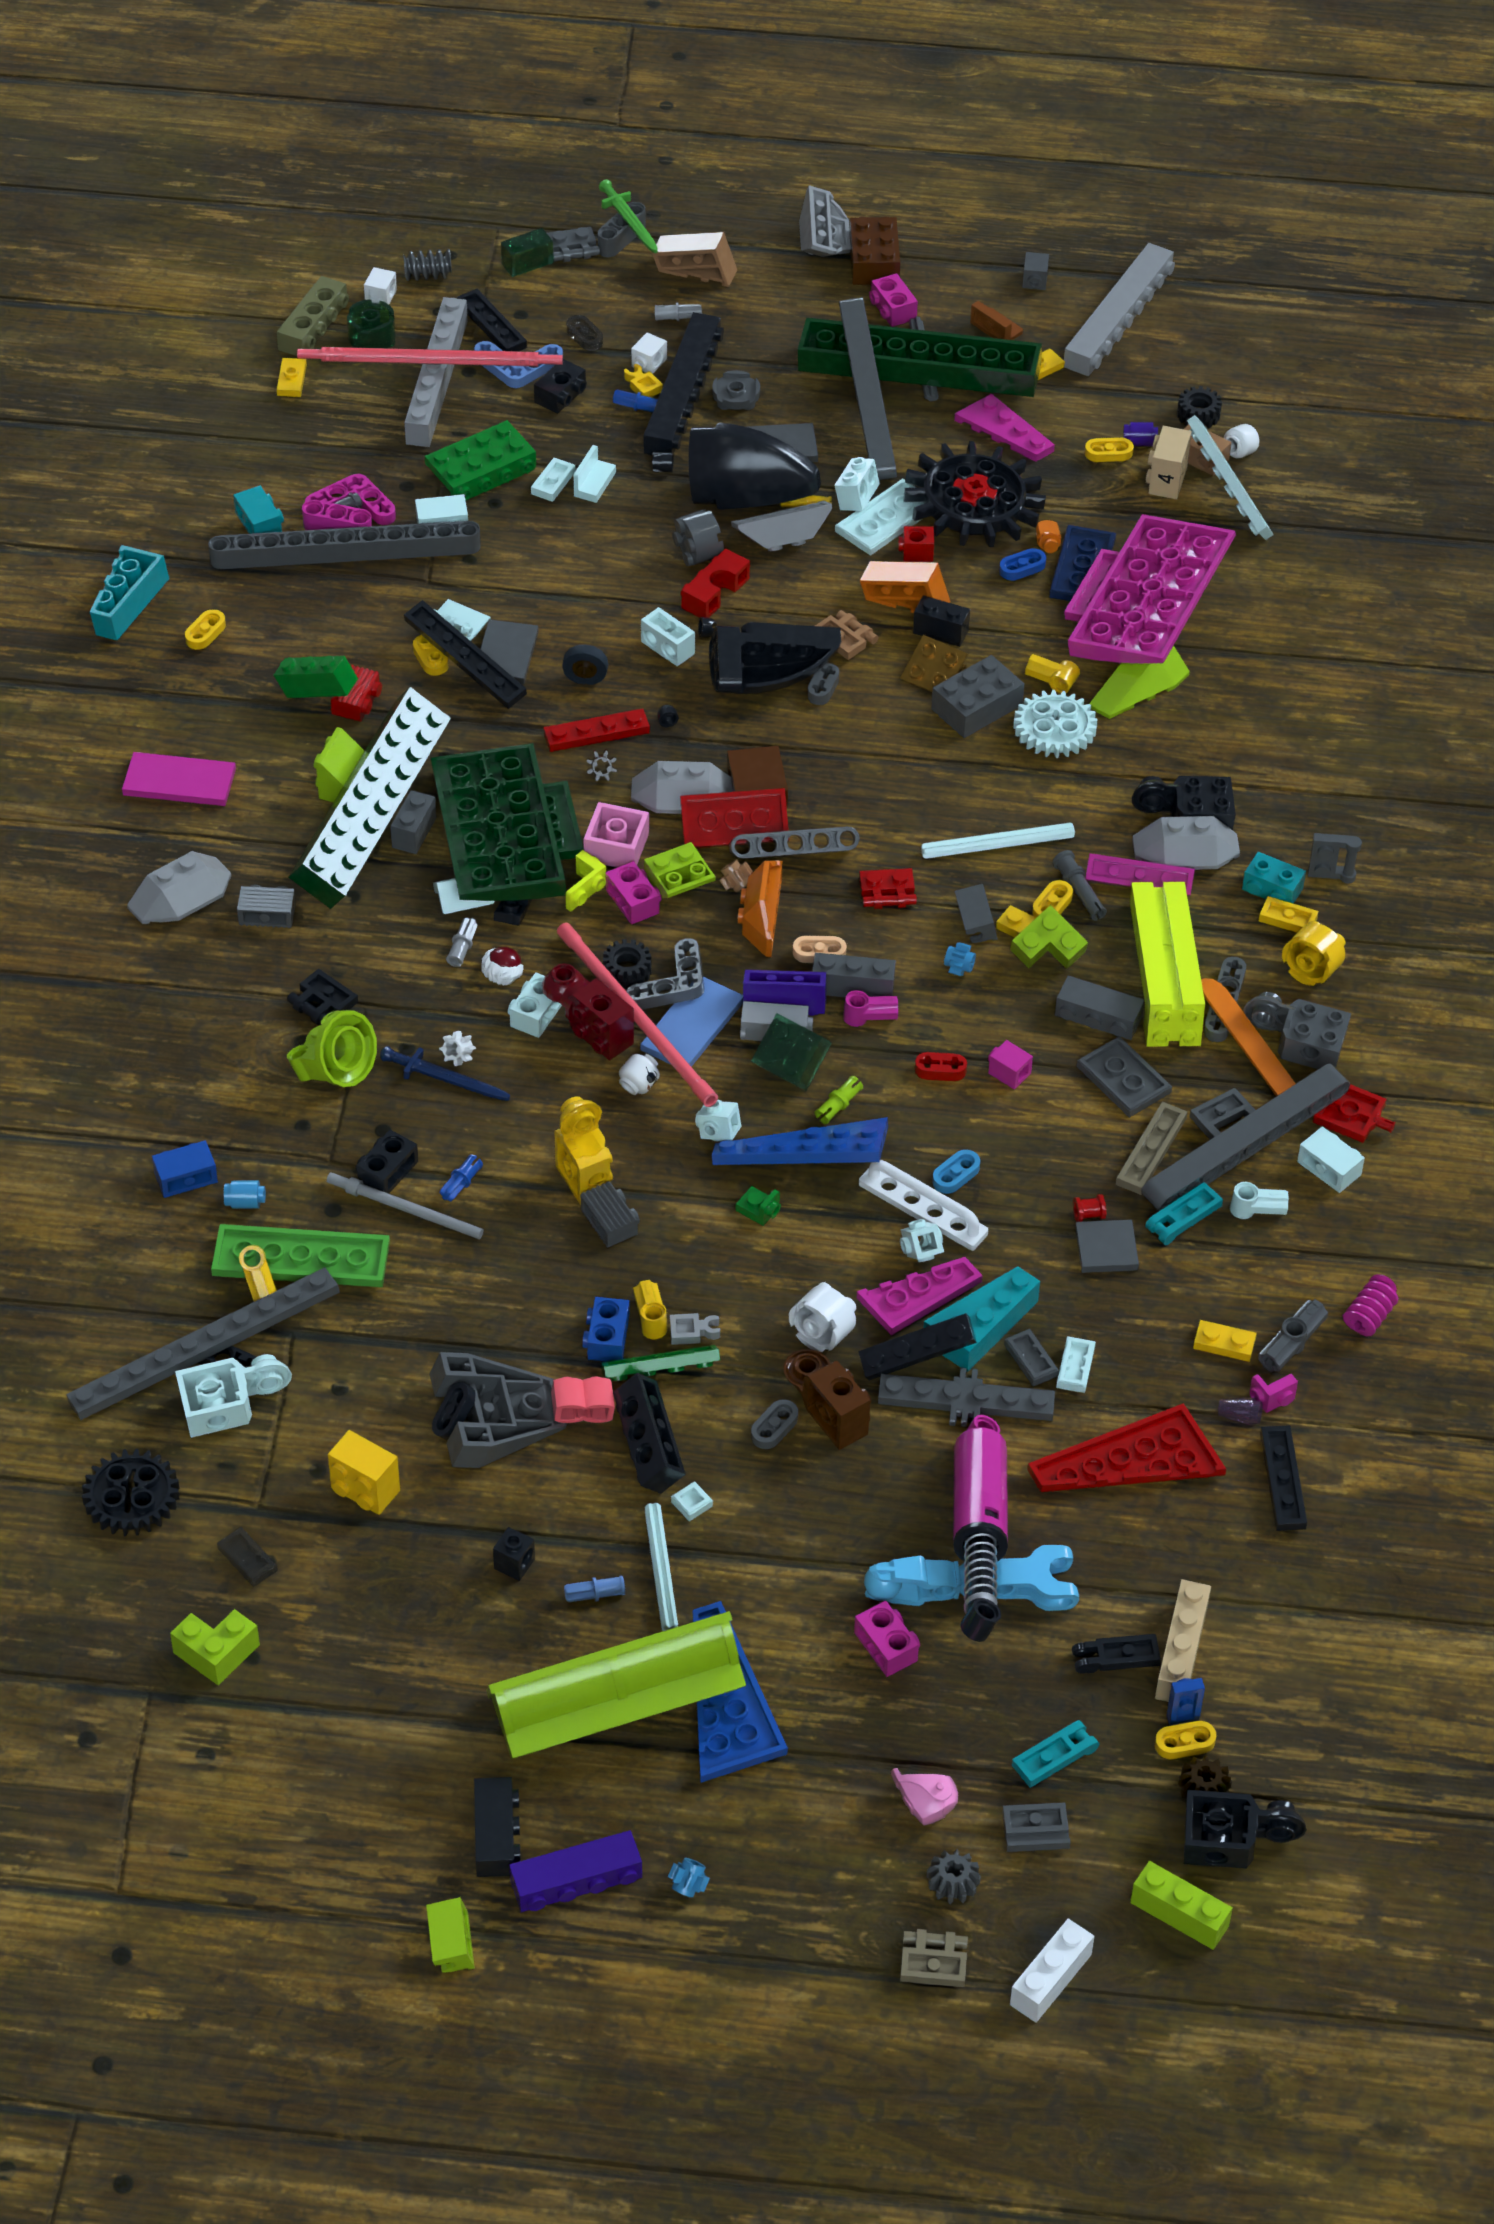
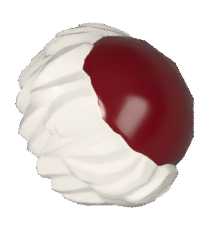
M498 947L488 950L482 958V973L489 981L497 982L498 985H510L523 974L524 968L521 956L509 947Z

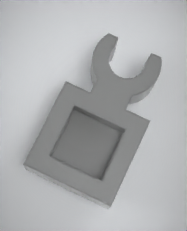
M698 1313L670 1315L671 1344L700 1343L701 1336L711 1340L719 1339L720 1328H710L712 1326H719V1316L711 1315L704 1320H699Z

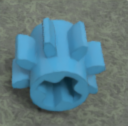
M959 942L956 943V947H948L944 959V965L950 967L948 973L963 976L964 971L969 973L972 971L976 959V953L970 952L972 946Z
M684 1858L682 1863H673L668 1877L673 1879L672 1882H674L672 1889L688 1897H694L695 1892H704L710 1879L705 1876L704 1871L706 1867L690 1858Z

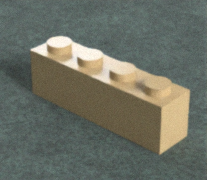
M1181 1579L1155 1696L1157 1700L1169 1702L1171 1684L1184 1678H1192L1209 1602L1210 1585Z

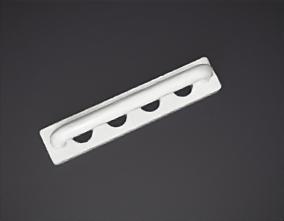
M886 1161L871 1162L869 1168L859 1178L860 1187L917 1220L925 1219V1222L937 1224L943 1235L971 1251H974L988 1235V1228L980 1224L976 1215L968 1208ZM885 1183H892L896 1188L887 1191L881 1186ZM914 1196L919 1199V1202L909 1204L904 1199ZM935 1209L942 1212V1215L931 1217L927 1212ZM961 1223L965 1226V1229L956 1231L951 1228V1225Z

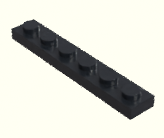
M423 600L404 614V620L507 709L527 695V690L521 683Z

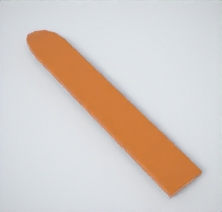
M1201 979L1205 999L1276 1097L1296 1084L1229 991L1214 979Z

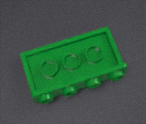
M506 420L426 455L425 464L451 492V496L464 494L465 501L472 497L533 471L536 468V451L512 424Z

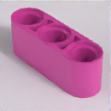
M308 500L302 505L303 527L305 530L372 526L371 514L365 509L320 500Z

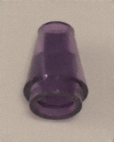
M1255 1397L1220 1399L1218 1416L1249 1426L1260 1424L1263 1403L1256 1400Z

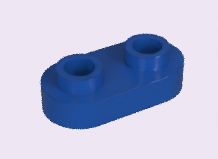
M1031 548L1007 556L1000 561L999 573L1001 577L1010 581L1038 573L1046 566V554L1039 549Z

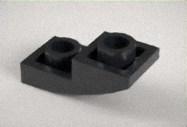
M532 899L501 901L494 911V921L520 926Z

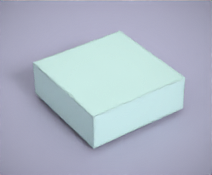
M695 1481L671 1496V1503L689 1522L713 1507V1500Z

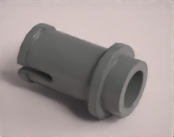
M350 492L348 497L335 502V504L355 508L363 506L358 493L353 494Z

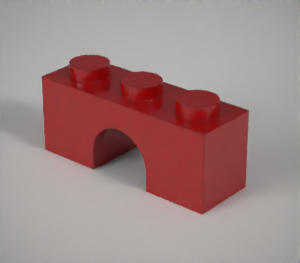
M725 548L718 556L712 559L707 567L700 570L689 584L687 583L683 586L680 593L682 597L681 608L699 618L710 617L721 606V588L729 589L735 593L750 579V560Z

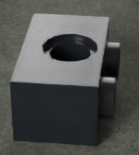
M563 359V365H554L534 384V403L558 414L564 407L569 406L577 395L584 392L587 385L586 369Z

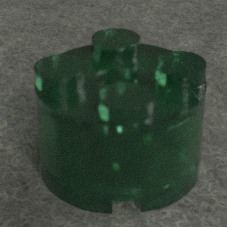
M362 300L349 308L347 315L348 340L354 348L387 349L395 345L394 310L389 304L380 300V304L372 303V300Z

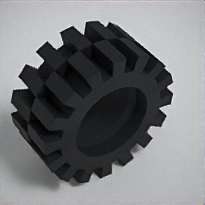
M1195 386L1191 387L1190 391L1185 389L1184 393L1181 392L1178 401L1177 417L1181 423L1185 422L1184 425L1187 426L1189 424L1187 420L1195 415L1204 426L1211 428L1212 424L1216 425L1220 419L1221 396H1217L1215 390L1211 392V388L1207 387L1206 390H1203V386H1199L1198 389Z
M622 939V944L615 941L613 942V947L609 945L607 951H604L603 965L619 984L623 985V988L627 990L629 985L644 983L645 980L648 981L650 979L651 953H649L648 947L644 948V944L641 942L636 945V940L631 939V943H627V939ZM625 961L636 963L632 967H622L618 964Z

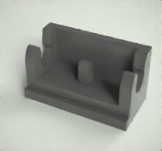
M983 884L956 890L955 895L966 935L981 932L979 935L971 936V942L978 943L991 939L993 941L998 940Z

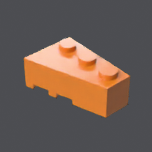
M870 561L860 579L866 600L896 608L897 605L910 608L911 613H914L923 595L948 603L951 602L938 563Z

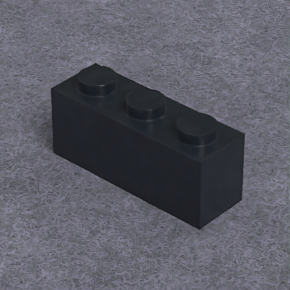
M512 1777L474 1778L477 1877L510 1876L509 1864L521 1861L520 1844H514V1836L520 1835L519 1816H513V1808H519V1789H512Z

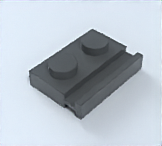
M1065 1802L1003 1806L1002 1815L1007 1852L1070 1849Z

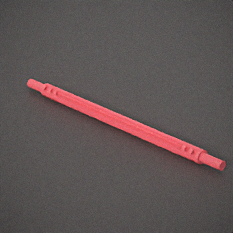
M344 347L297 349L298 359H321L322 362L538 367L539 364L563 365V355H542L539 352Z

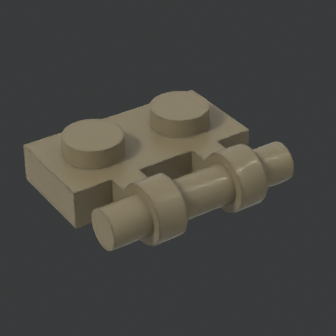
M917 1929V1932L904 1931L903 1944L916 1945V1948L903 1947L900 1982L965 1987L967 1952H956L954 1948L967 1949L968 1936H957L955 1932L946 1931V1934L927 1933L926 1929ZM926 1946L945 1947L944 1950L925 1949Z

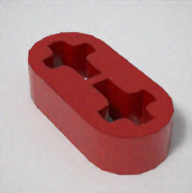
M924 1052L919 1054L915 1060V1074L921 1079L959 1081L967 1073V1060L960 1054ZM924 1064H929L930 1068H926Z

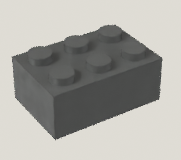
M990 655L933 687L931 710L958 734L966 738L1017 709L1019 704H1023L1025 683L994 656Z

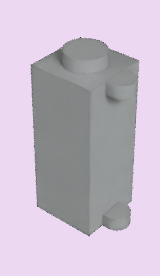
M743 1001L740 1038L741 1040L806 1044L807 1033L812 1034L813 1017H808L809 1006Z

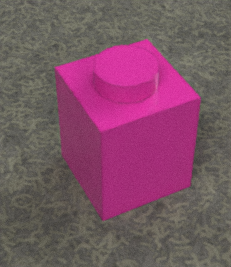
M1006 1040L1000 1047H995L990 1052L988 1057V1074L1015 1090L1031 1074L1033 1056Z

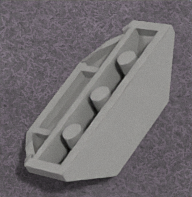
M810 185L806 191L799 220L801 251L811 255L825 257L849 253L851 250L849 219L841 207L833 200L834 197L830 191Z
M820 501L732 521L731 525L758 545L768 549V551H776L782 549V545L790 543L792 546L803 545L807 539L814 538L831 512L832 504Z
M657 761L632 778L631 801L639 803L655 813L681 814L680 796L734 792L731 777L711 762Z
M1214 816L1161 817L1133 835L1132 838L1135 859L1144 860L1145 862L1192 868L1195 870L1218 869L1229 863L1233 858L1236 859L1240 856L1237 833Z
M191 851L148 874L127 904V908L142 924L179 921L222 898L231 879V872L216 857Z

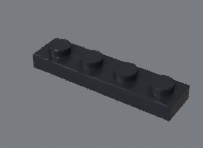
M478 289L457 297V299L467 300V315L502 351L517 352L527 348V340Z
M965 1313L858 1352L865 1377L870 1381L881 1377V1374H889L972 1345L977 1343L970 1317Z
M1291 1426L1261 1427L1260 1436L1276 1531L1306 1530L1307 1518Z

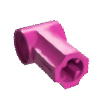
M858 990L851 991L846 995L843 1020L850 1026H862L867 1020L898 1019L897 996L869 997L866 993Z

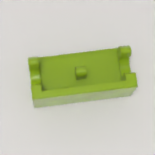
M461 1897L426 1905L434 1965H441V1970L445 1973L467 1968L468 1970L474 1969L469 1916Z

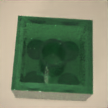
M776 1013L751 1062L807 1091L832 1042Z

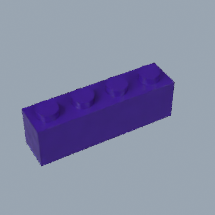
M629 1830L509 1864L510 1882L520 1911H538L549 1904L569 1902L577 1896L588 1893H600L608 1887L619 1884H631L637 1879L642 1878V1860L632 1832Z

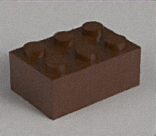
M897 217L850 218V255L853 285H871L872 280L896 273L900 277Z

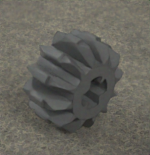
M956 1849L953 1855H950L943 1850L941 1858L934 1856L931 1860V1866L927 1869L930 1891H936L938 1900L948 1897L950 1905L954 1898H958L964 1903L967 1895L974 1897L976 1888L981 1880V1876L978 1873V1862H971L970 1853L960 1856L958 1849Z

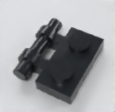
M319 968L300 983V991L303 992L300 996L291 992L287 997V1001L293 1005V1009L310 1016L311 1021L318 1026L321 1025V1020L327 1014L333 1011L350 1010L358 1003L357 994ZM316 1001L320 1006L316 1008L310 1003Z

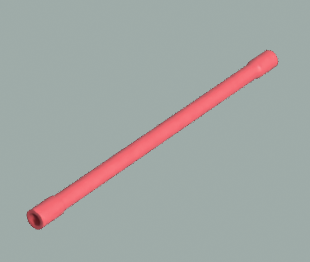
M569 923L561 924L557 929L559 937L577 954L598 980L634 1008V1022L687 1082L704 1106H713L718 1100V1095L705 1080L701 1079L587 947L575 929Z

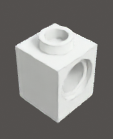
M374 267L364 284L365 303L387 308L397 291L396 272Z
M646 333L631 348L632 367L634 368V365L638 364L642 367L643 372L647 373L650 371L653 374L667 360V341Z

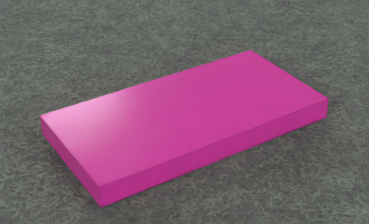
M133 752L122 792L124 796L226 806L236 771V763Z

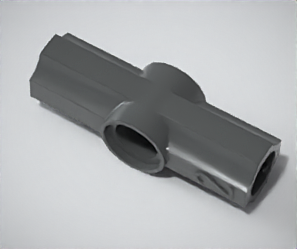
M1316 1299L1312 1301L1307 1300L1293 1317L1284 1320L1281 1330L1259 1353L1258 1360L1265 1369L1271 1373L1273 1371L1279 1372L1295 1354L1303 1351L1305 1342L1328 1317V1311L1324 1308L1323 1304Z

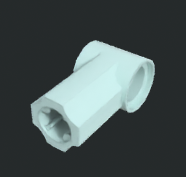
M1240 1182L1234 1188L1230 1211L1235 1217L1240 1219H1248L1254 1213L1286 1215L1289 1200L1288 1191L1258 1189L1250 1182Z

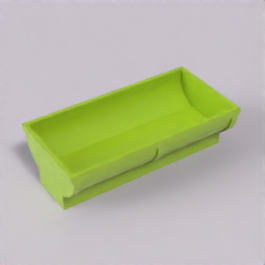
M730 1611L488 1685L486 1689L488 1698H492L510 1758L514 1759L745 1687L746 1683L739 1663L737 1646L730 1621H732Z

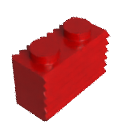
M352 664L351 667L358 680L347 696H333L331 698V710L333 715L362 722L364 715L370 713L374 698L380 696L382 683L379 681L378 671L374 672L372 669L360 668L358 665L355 667Z

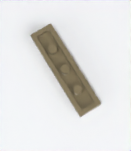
M1165 1102L1160 1104L1117 1176V1186L1142 1195V1187L1152 1178L1187 1119V1111Z

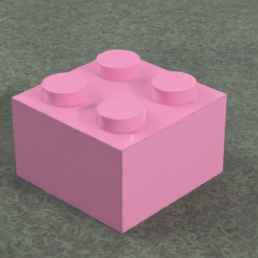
M598 802L584 836V851L591 856L597 857L601 863L607 866L618 868L632 861L637 865L649 836V812Z

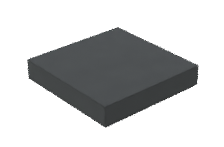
M1132 1220L1076 1222L1075 1230L1082 1273L1138 1270L1139 1261Z

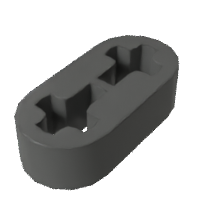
M826 663L814 673L808 685L807 695L808 700L812 704L824 705L830 700L839 683V668L836 665Z

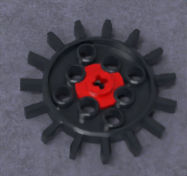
M969 441L966 454L954 455L948 445L944 443L941 445L940 456L942 460L936 462L924 453L919 455L918 467L925 470L927 474L907 469L905 483L923 487L904 489V502L924 503L914 507L912 519L918 521L932 516L936 520L933 526L934 536L937 537L946 528L959 532V545L965 546L969 535H984L988 546L994 547L996 533L1003 530L1015 541L1020 540L1022 528L1016 522L1020 521L1036 528L1039 520L1038 513L1026 508L1044 510L1046 495L1026 493L1040 490L1041 476L1022 479L1020 474L1025 472L1027 461L1023 458L1011 466L1001 461L1003 447L1000 446L989 457L976 454L977 449L974 441Z

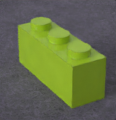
M1151 1861L1147 1863L1134 1882L1130 1902L1214 1950L1228 1929L1233 1907Z

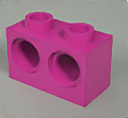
M897 273L872 280L871 291L869 292L870 301L873 305H876L882 318L886 319L891 327L907 323L910 319H914L917 316L918 301Z
M634 861L606 872V891L631 925L660 913L659 902L662 900L661 894L656 886L653 887L646 872L643 869L640 870Z
M887 1601L855 1616V1635L886 1677L918 1661L920 1647L918 1637L913 1631H908L899 1611L892 1609Z

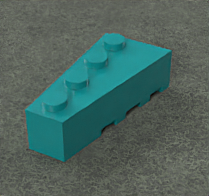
M121 545L119 549L120 555L118 559H114L112 564L113 570L104 580V589L99 591L90 610L97 636L117 641L169 580L164 555Z
M1017 1266L924 1321L923 1328L967 1313L970 1317L977 1343L943 1354L942 1356L960 1368H966V1372H968L1038 1302L1040 1280Z

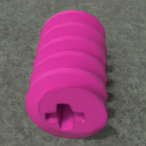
M1380 1274L1373 1275L1369 1279V1282L1342 1315L1343 1321L1350 1329L1366 1337L1375 1334L1376 1329L1381 1326V1322L1387 1318V1314L1398 1303L1397 1287L1392 1279Z

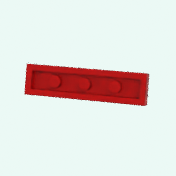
M643 708L544 727V737L550 752L650 733V725Z

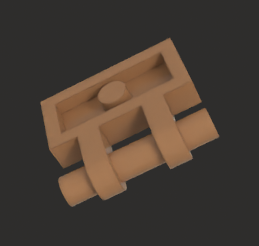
M843 610L837 613L836 618L830 615L815 625L841 628V644L837 652L847 660L866 648V641L875 644L879 638L873 633L872 628L868 625H862L851 613L847 614Z

